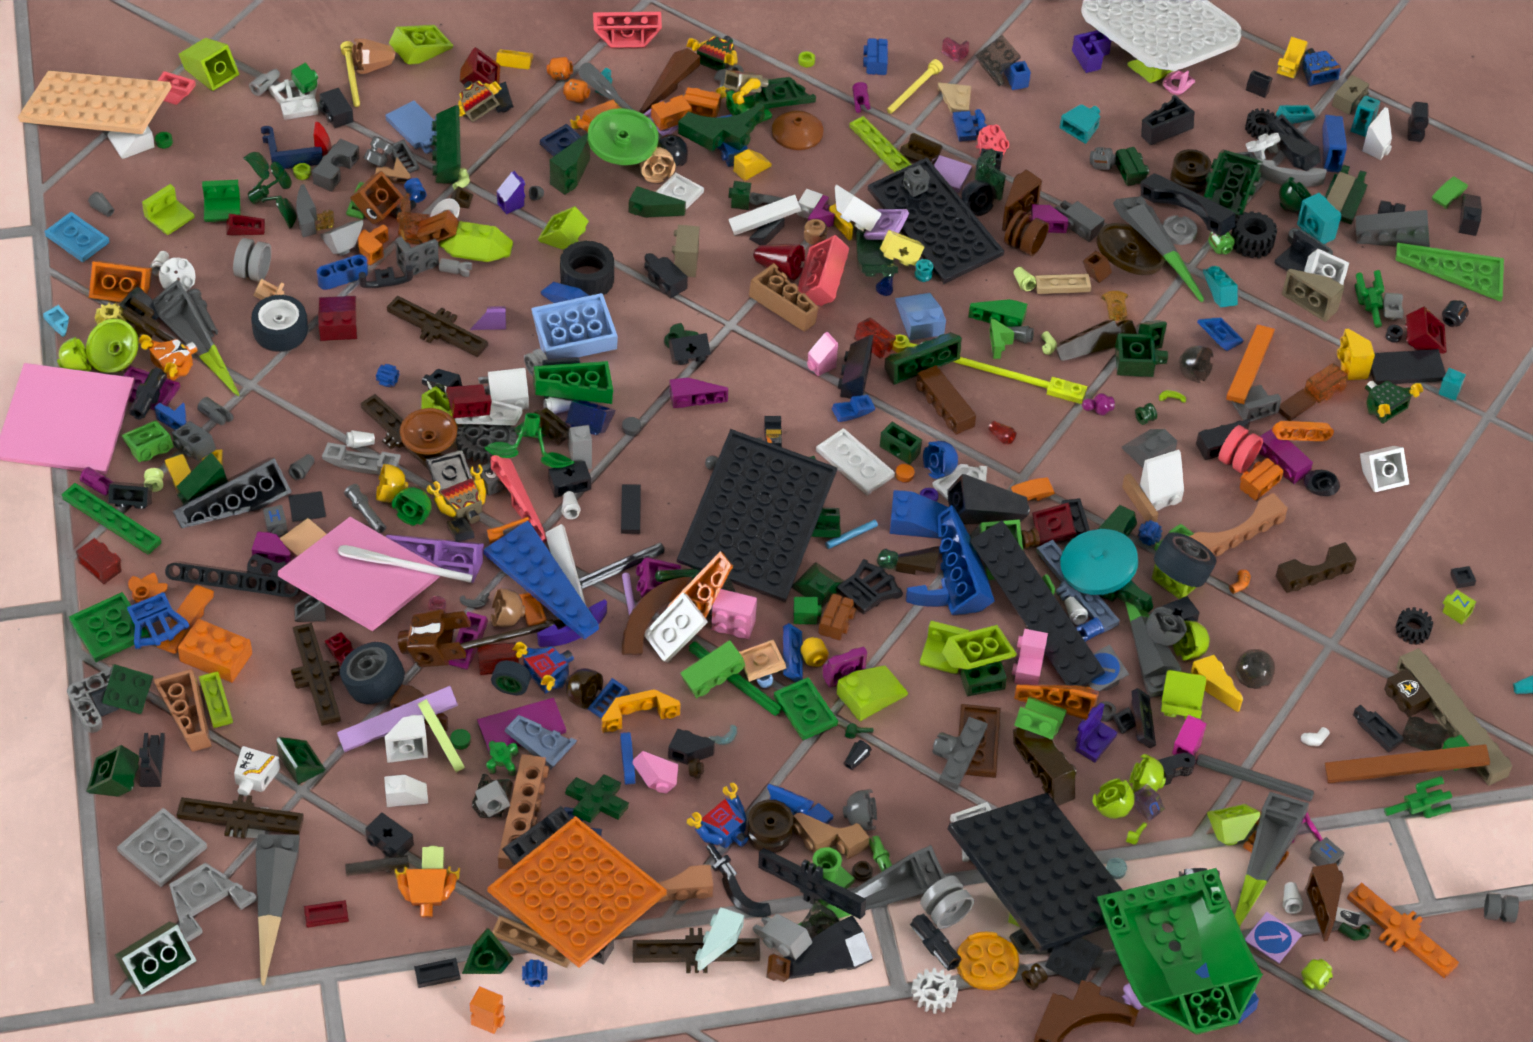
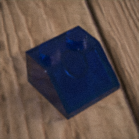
M571 401L565 423L571 424L570 427L589 425L590 434L599 435V433L606 432L616 410L589 401Z

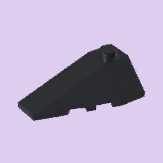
M854 916L847 917L833 924L812 938V944L796 960L789 956L783 957L791 961L789 979L813 976L815 973L825 971L832 973L838 969L847 968V970H852L873 960L865 934Z

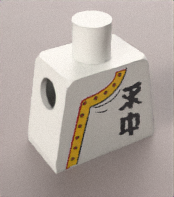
M243 746L234 772L235 782L239 785L238 793L244 794L247 797L251 790L263 792L280 770L279 757Z

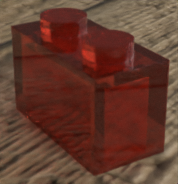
M95 538L76 551L78 563L103 585L122 572L120 557L116 553H111L103 542L100 543Z

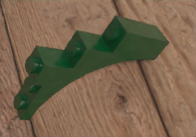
M1119 505L1098 529L1115 530L1129 537L1137 525L1136 514L1134 511ZM1132 580L1119 590L1099 595L1101 598L1112 602L1118 597L1123 602L1127 601L1137 609L1148 613L1154 608L1151 595L1141 590Z

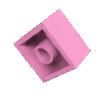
M721 589L712 607L711 630L734 635L738 638L749 639L756 621L757 598Z

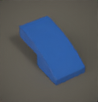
M869 395L853 396L850 402L833 404L832 411L838 422H843L867 415L875 411V406Z
M926 585L909 587L906 592V602L927 607L947 606L949 593L947 588L928 591Z

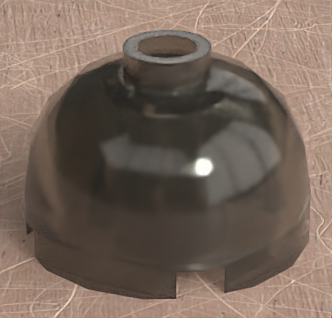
M1199 345L1187 348L1179 358L1180 370L1184 377L1197 383H1201V379L1205 381L1213 367V363H1210V357L1213 358L1212 350L1209 347Z
M1250 649L1242 653L1236 662L1235 675L1239 677L1240 683L1248 688L1260 689L1261 686L1266 684L1268 686L1274 678L1275 663L1273 658L1261 649Z

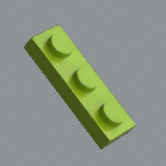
M219 672L199 676L213 728L232 724L233 719Z

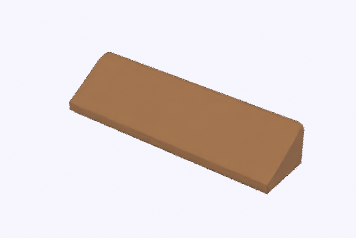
M499 915L492 932L497 938L565 968L569 966L571 961L532 928Z

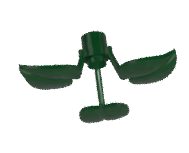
M259 152L247 154L243 159L252 166L261 178L257 185L248 191L249 200L253 204L261 200L263 203L276 200L277 207L289 229L292 228L297 219V213L292 203L287 198L283 199L282 196L268 197V188L278 182L283 189L291 187L292 180L289 174L279 162H273L270 168L276 180L267 186L261 185L264 180L269 178L268 162Z

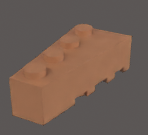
M193 669L154 679L153 681L190 750L194 752L211 747L200 688Z

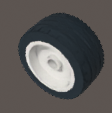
M287 295L268 296L258 302L252 311L253 335L257 343L265 349L275 352L288 351L302 344L307 336V314L303 304L294 297Z

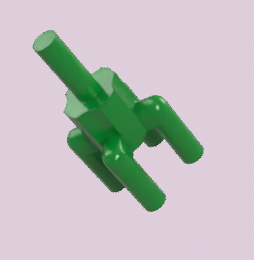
M1375 270L1373 272L1375 280L1372 282L1373 287L1369 288L1365 287L1363 274L1359 272L1355 275L1357 283L1354 285L1358 303L1364 305L1365 310L1372 313L1375 328H1380L1382 323L1379 310L1383 308L1382 302L1384 299L1382 293L1385 291L1381 271Z
M490 741L491 759L486 763L488 772L495 774L496 766H505L508 774L515 776L516 769L511 759L512 756L519 754L517 745L511 743L506 746L503 742Z
M1439 776L1417 783L1415 786L1416 793L1404 796L1405 802L1384 808V813L1386 816L1408 810L1409 814L1423 812L1425 818L1435 817L1452 811L1450 804L1431 809L1432 804L1452 799L1451 791L1443 792L1442 789L1429 793L1426 792L1428 788L1444 784L1443 777Z

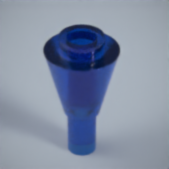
M889 269L887 275L876 284V291L880 295L889 296L893 293L895 270Z

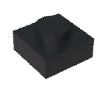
M1470 566L1451 569L1450 574L1456 588L1475 586L1476 579Z

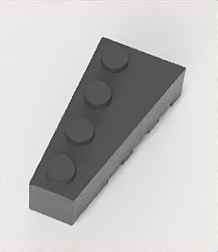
M1427 210L1355 216L1357 243L1396 247L1397 243L1430 247Z

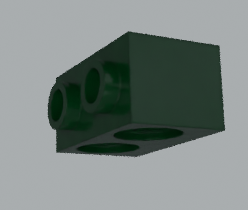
M1001 661L968 670L962 669L960 677L967 697L1005 690L1007 681Z

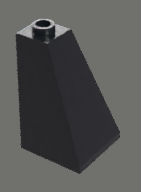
M962 474L947 490L949 507L951 505L954 506L964 525L1001 520H1020L1022 522L1030 512L1027 497L966 474Z

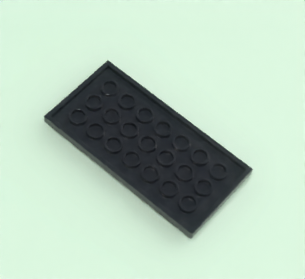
M924 158L868 185L867 190L883 209H907L909 215L900 231L904 236L922 243L924 249L921 257L933 263V271L943 284L1004 255L1002 247L928 158ZM920 165L930 176L928 191L913 197L903 184L904 173L909 168Z

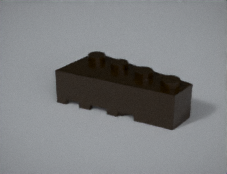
M1019 727L1013 729V745L1024 762L1030 764L1034 777L1040 778L1043 791L1050 793L1057 806L1074 800L1076 768L1067 761L1064 753L1056 748L1053 740Z

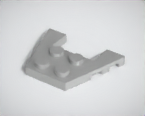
M207 863L202 864L169 884L186 942L203 933L202 928L193 916L224 897L230 895L240 910L257 901V897L253 892L249 893L243 889L242 885L227 879L226 875Z

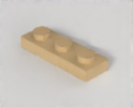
M1089 274L1035 276L1037 294L1091 291Z

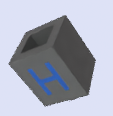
M282 505L263 508L267 532L277 534L278 537L288 533Z
M1325 837L1321 842L1316 841L1312 845L1309 860L1316 866L1333 863L1339 866L1344 852Z

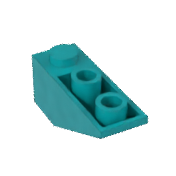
M1210 266L1208 269H1203V274L1217 305L1220 308L1238 305V285L1218 266Z

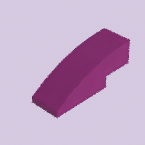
M467 611L466 615L471 621V627L460 628L455 642L463 643L482 638L488 624L487 617ZM478 647L465 650L466 658L449 660L448 665L467 670Z

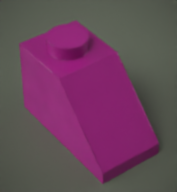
M1032 204L1031 215L1033 220L1039 218L1048 222V233L1067 232V217L1051 205Z
M257 531L251 549L252 556L257 554L277 563L285 561L286 565L292 561L290 551L277 534Z

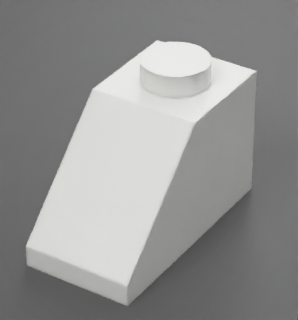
M407 775L384 777L387 807L428 803L427 784Z

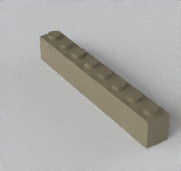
M1418 648L1400 656L1396 669L1399 672L1408 669L1431 696L1427 708L1447 734L1453 738L1462 735L1470 746L1487 745L1490 765L1474 767L1487 785H1492L1507 778L1512 768L1511 761L1500 751L1497 743L1493 742L1489 737L1486 729L1477 722L1474 714L1465 707L1462 699L1452 690L1451 685L1442 678L1439 670L1434 668L1427 655L1423 654Z

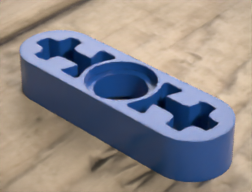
M631 732L620 733L624 782L625 785L635 784Z

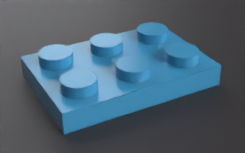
M73 212L68 213L44 231L47 238L81 262H85L110 243L107 236Z

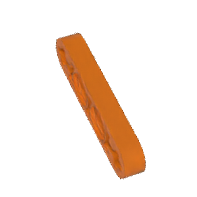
M1280 421L1272 428L1273 434L1279 440L1327 441L1334 434L1331 426L1323 422Z

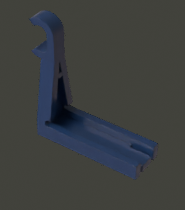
M271 126L261 127L262 134H270L264 135L262 139L263 143H268L271 163L279 162L284 169L294 168L299 163L313 166L321 162L323 158L321 147L277 152L273 128Z

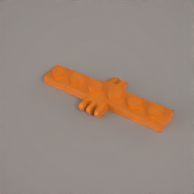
M1362 882L1348 894L1347 899L1385 930L1380 935L1379 940L1383 942L1388 937L1389 939L1385 945L1390 947L1395 943L1392 947L1394 952L1404 945L1443 978H1446L1458 966L1459 961L1419 930L1421 928L1419 924L1423 918L1419 916L1413 920L1417 914L1416 912L1412 911L1409 915L1406 913L1401 915Z

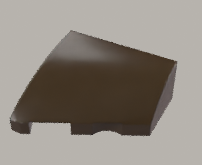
M939 546L899 554L896 572L915 575L917 570L935 574Z

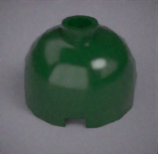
M1290 177L1279 189L1280 206L1284 210L1298 213L1300 212L1302 201L1311 197V194L1301 182L1295 183L1293 181L1295 178Z

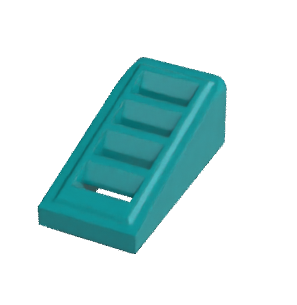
M1280 105L1276 112L1277 117L1282 114L1291 124L1313 120L1316 117L1309 105Z

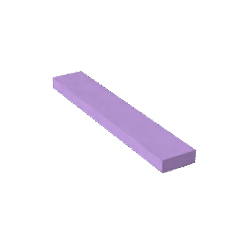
M451 686L337 732L344 752L386 736L403 717L423 715L418 703L425 699L428 700L435 715L458 706Z

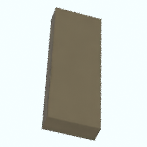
M1342 172L1338 173L1327 197V201L1340 213L1356 177Z

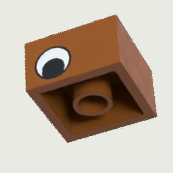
M380 171L371 176L350 199L374 225L383 220L404 197L386 175Z

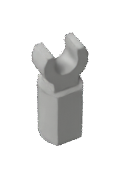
M441 258L439 263V271L453 274L460 273L465 277H469V270H472V263L470 262L460 263L459 261Z

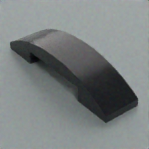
M560 806L502 850L511 862L516 865L568 823L571 818L563 807Z

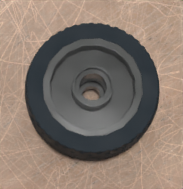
M1176 532L1168 533L1154 556L1157 567L1175 581L1191 587L1203 586L1212 573L1217 561L1215 555L1202 543Z
M370 642L357 647L346 656L340 668V677L347 691L357 702L362 704H374L388 699L397 692L405 678V671L399 657L388 644L382 642Z

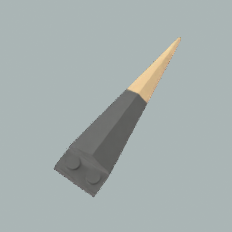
M258 834L255 853L261 984L263 986L266 982L280 921L299 857V835Z

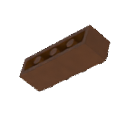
M937 365L917 374V389L925 395L927 402L933 405L937 414L945 420L949 429H952L957 435L975 427V412Z

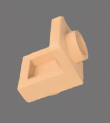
M261 279L253 296L262 300L272 295H283L285 292L282 290L284 283L281 282L276 287Z

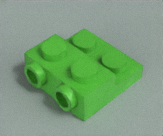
M156 420L122 434L123 441L131 449L132 455L138 462L148 461L153 456L167 453L171 448H174L170 434Z

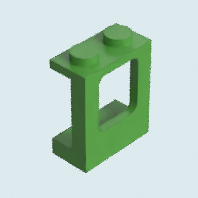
M1029 697L1026 706L1020 707L1014 726L1053 739L1062 728L1067 710Z

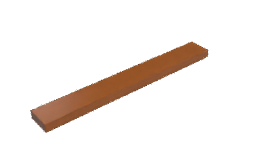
M1483 744L1325 762V771L1328 783L1486 766L1490 765L1487 745Z

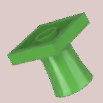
M824 847L814 853L813 863L817 867L823 868V878L845 889L854 883L855 878L840 866L842 858L837 850ZM821 899L818 901L824 907L829 904Z

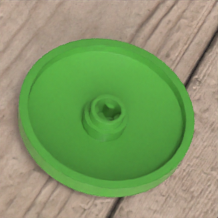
M624 108L611 109L600 113L591 121L588 128V143L592 151L607 162L617 165H633L641 163L652 156L658 145V130L655 124L640 112Z

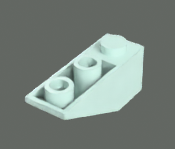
M721 907L718 914L713 915L710 923L712 928L710 932L706 931L703 938L704 946L702 949L699 948L695 960L698 961L697 970L701 971L736 944L744 925V915Z

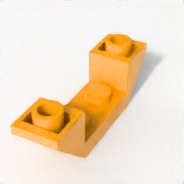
M655 689L617 697L602 717V733L622 729L623 714L628 715L636 711L650 710L654 707H657L661 720L666 718L672 719L680 715V701Z

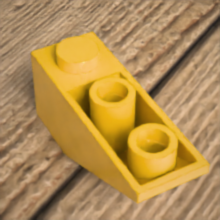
M1215 655L1194 661L1191 673L1206 677L1204 691L1236 712L1240 711L1243 702L1242 694L1236 690L1232 678L1224 671L1222 662L1218 661Z

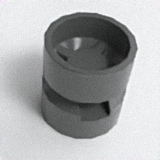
M374 136L370 143L371 149H367L363 158L379 167H385L388 161L387 155H391L395 146L380 137ZM378 147L383 149L382 153L376 151Z
M1488 892L1484 903V918L1496 921L1501 918L1503 922L1515 923L1519 910L1518 896L1505 895L1501 897L1498 893Z

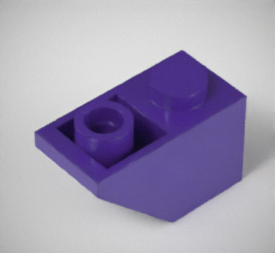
M515 171L510 173L497 190V204L505 214L525 206V181Z

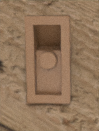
M397 157L394 170L389 167H376L375 174L382 171L391 183L405 184L406 181L411 179V175Z

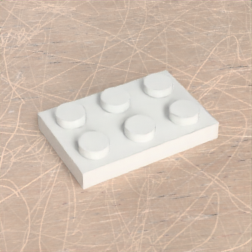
M682 593L645 631L644 636L661 659L668 663L708 621L689 596Z

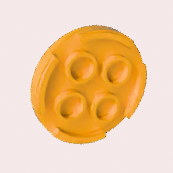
M984 931L971 934L957 949V954L962 959L957 967V971L961 978L972 987L988 991L1001 989L1011 983L1017 974L1019 967L1018 952L1012 942L998 936V933Z

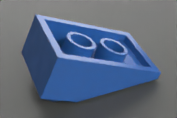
M894 490L890 534L941 539L938 535L937 516L946 510L948 506L915 492Z

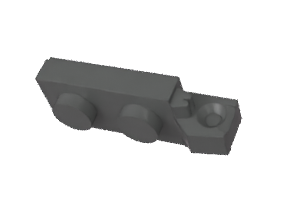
M751 192L750 203L760 205L762 202H767L768 205L784 198Z

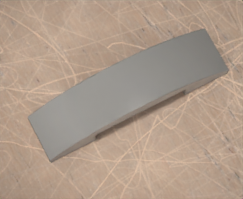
M1257 159L1263 161L1259 172H1261V177L1268 181L1283 185L1288 178L1293 177L1295 178L1293 180L1295 183L1301 182L1305 187L1324 184L1327 169L1312 167L1308 171L1276 167L1274 166L1275 161Z
M327 443L322 455L323 460L335 466L368 474H380L384 464L397 467L401 458L400 454L382 452L381 456L348 451L346 450V445Z

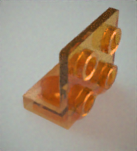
M406 193L405 199L401 200L400 209L402 211L398 212L397 223H400L398 235H401L406 243L420 245L423 242L417 237L420 221L429 218V214L412 213L410 193Z

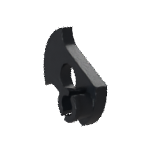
M254 554L248 561L247 571L264 574L261 571V567L263 565H270L272 572L269 575L278 576V571L286 564L285 561L277 563ZM256 562L257 566L252 567L251 564H254ZM273 580L269 581L272 584V588L276 586Z

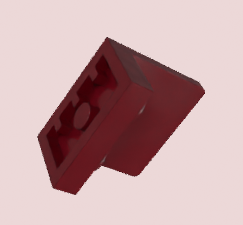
M483 384L446 388L453 418L490 415L492 399L491 395L485 394Z

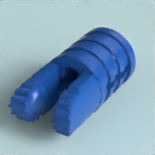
M1097 617L1075 627L1085 642L1104 633V627Z

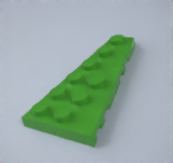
M1397 243L1396 261L1497 301H1502L1504 258Z

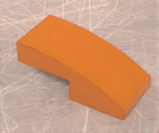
M1048 477L1025 481L1011 487L1012 492L1027 497V501L1034 498L1040 501L1055 494Z

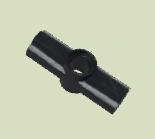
M155 367V369L150 371L144 384H139L136 398L129 409V414L135 419L141 420L145 418L152 404L158 402L160 389L167 379V374L162 369Z
M924 913L914 917L910 926L923 940L922 943L929 952L936 956L948 971L957 968L962 959L949 944V940L940 929H936Z

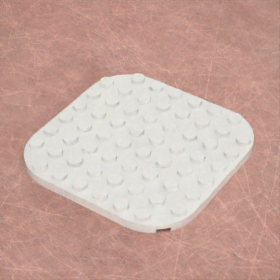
M1084 0L1081 8L1082 15L1087 23L1106 35L1122 49H1125L1133 57L1143 62L1147 67L1177 71L1235 48L1242 36V29L1238 22L1208 0Z

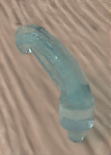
M731 725V731L725 736H710V739L715 741L716 744L726 745L736 737L737 727Z

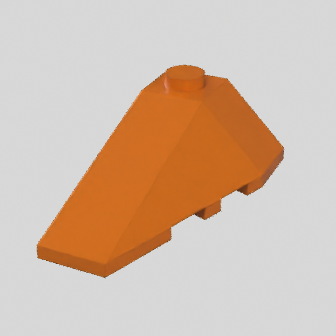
M719 552L667 607L682 593H685L706 618L733 565L722 552Z
M1017 685L1014 699L1027 703L1028 698L1033 697L1066 709V714L1087 720L1089 712L1096 706L1099 691L1090 687L1072 685Z

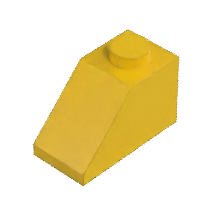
M750 149L734 156V172L744 181L772 166V163L761 153Z

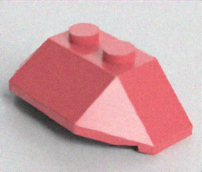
M661 11L593 13L594 31L610 48H645L662 29Z

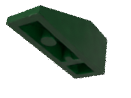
M636 186L629 199L628 213L644 218L685 216L686 201Z

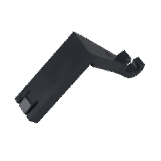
M144 733L143 748L139 749V758H141L140 787H161L165 733L160 734V745L159 735H151L149 745V734Z

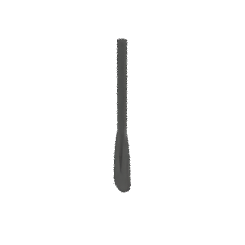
M584 63L581 65L579 75L585 82L611 100L614 99L621 108L634 110L618 95L612 84L593 64ZM658 132V140H659V138L662 137V135Z

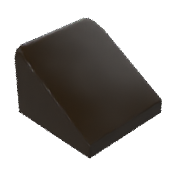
M458 186L453 191L450 199L457 201L459 207L468 209L473 194Z

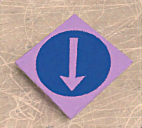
M1266 912L1247 935L1245 941L1279 964L1302 934Z

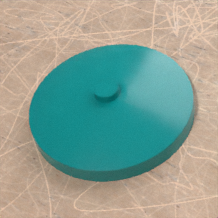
M1096 529L1078 535L1067 544L1060 560L1061 571L1065 581L1073 589L1090 595L1108 594L1124 587L1134 577L1139 563L1137 549L1131 539L1118 531L1110 529Z

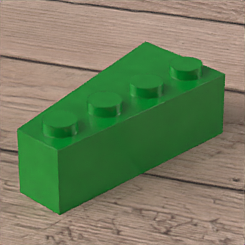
M608 361L534 366L533 385L535 395L612 404L613 385Z

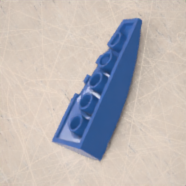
M951 505L937 516L938 535L941 538L939 551L942 554L943 561L940 563L944 577L941 579L942 587L948 590V606L953 616L981 612L995 602L979 555L970 543L971 538L957 511Z

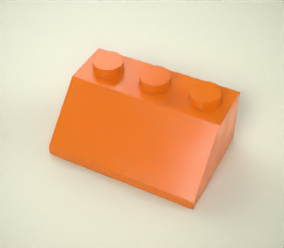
M92 261L89 298L122 302L137 286L147 294L151 283L152 268L105 261Z

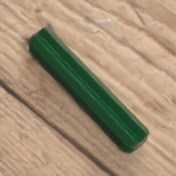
M697 569L659 570L655 574L657 582H667L682 577H692L693 580L701 571Z

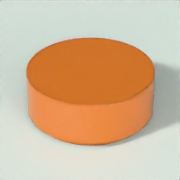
M900 464L896 468L895 477L901 482H910L914 478V468L908 464Z

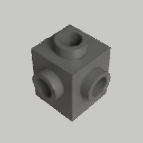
M918 165L905 171L903 184L914 197L928 191L930 176L926 170H923Z

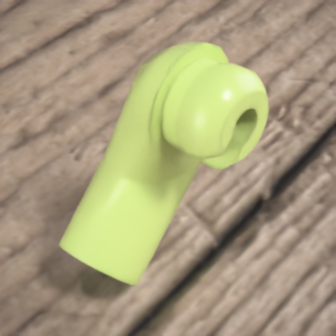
M460 168L458 181L453 184L454 190L458 186L464 188L470 183L466 168Z

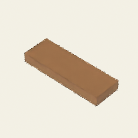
M1132 474L1124 475L1122 488L1145 521L1149 522V520L1157 522L1158 512Z

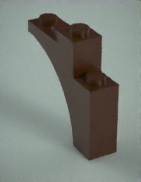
M1081 980L1073 1000L1064 995L1052 994L1035 1034L1034 1042H1061L1076 1029L1094 1023L1111 1022L1134 1027L1139 1010L1132 1005L1123 1004L1111 997L1100 995L1102 987L1097 986L1093 982Z

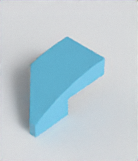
M57 305L43 313V318L62 337L66 336L69 316H67L63 309Z

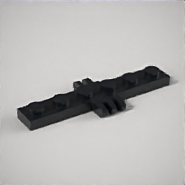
M765 848L759 851L758 868L799 888L800 892L804 894V901H810V904L815 906L821 899L858 919L865 916L866 899L823 878L822 867H817L814 863L810 864V861L806 859L799 866Z

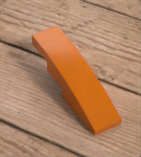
M199 585L192 589L176 611L187 620L190 627L174 636L173 640L169 641L168 639L161 642V645L157 646V648L173 654L178 651V646L197 619L204 615L205 606L214 597L213 590ZM171 619L168 626L172 629L178 623Z

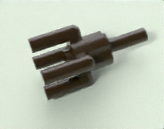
M133 297L130 304L144 312L145 315L142 316L128 306L121 316L136 325L134 329L137 336L139 337L142 333L150 338L155 335L164 342L173 340L172 337L158 329L161 324L152 318L154 310Z

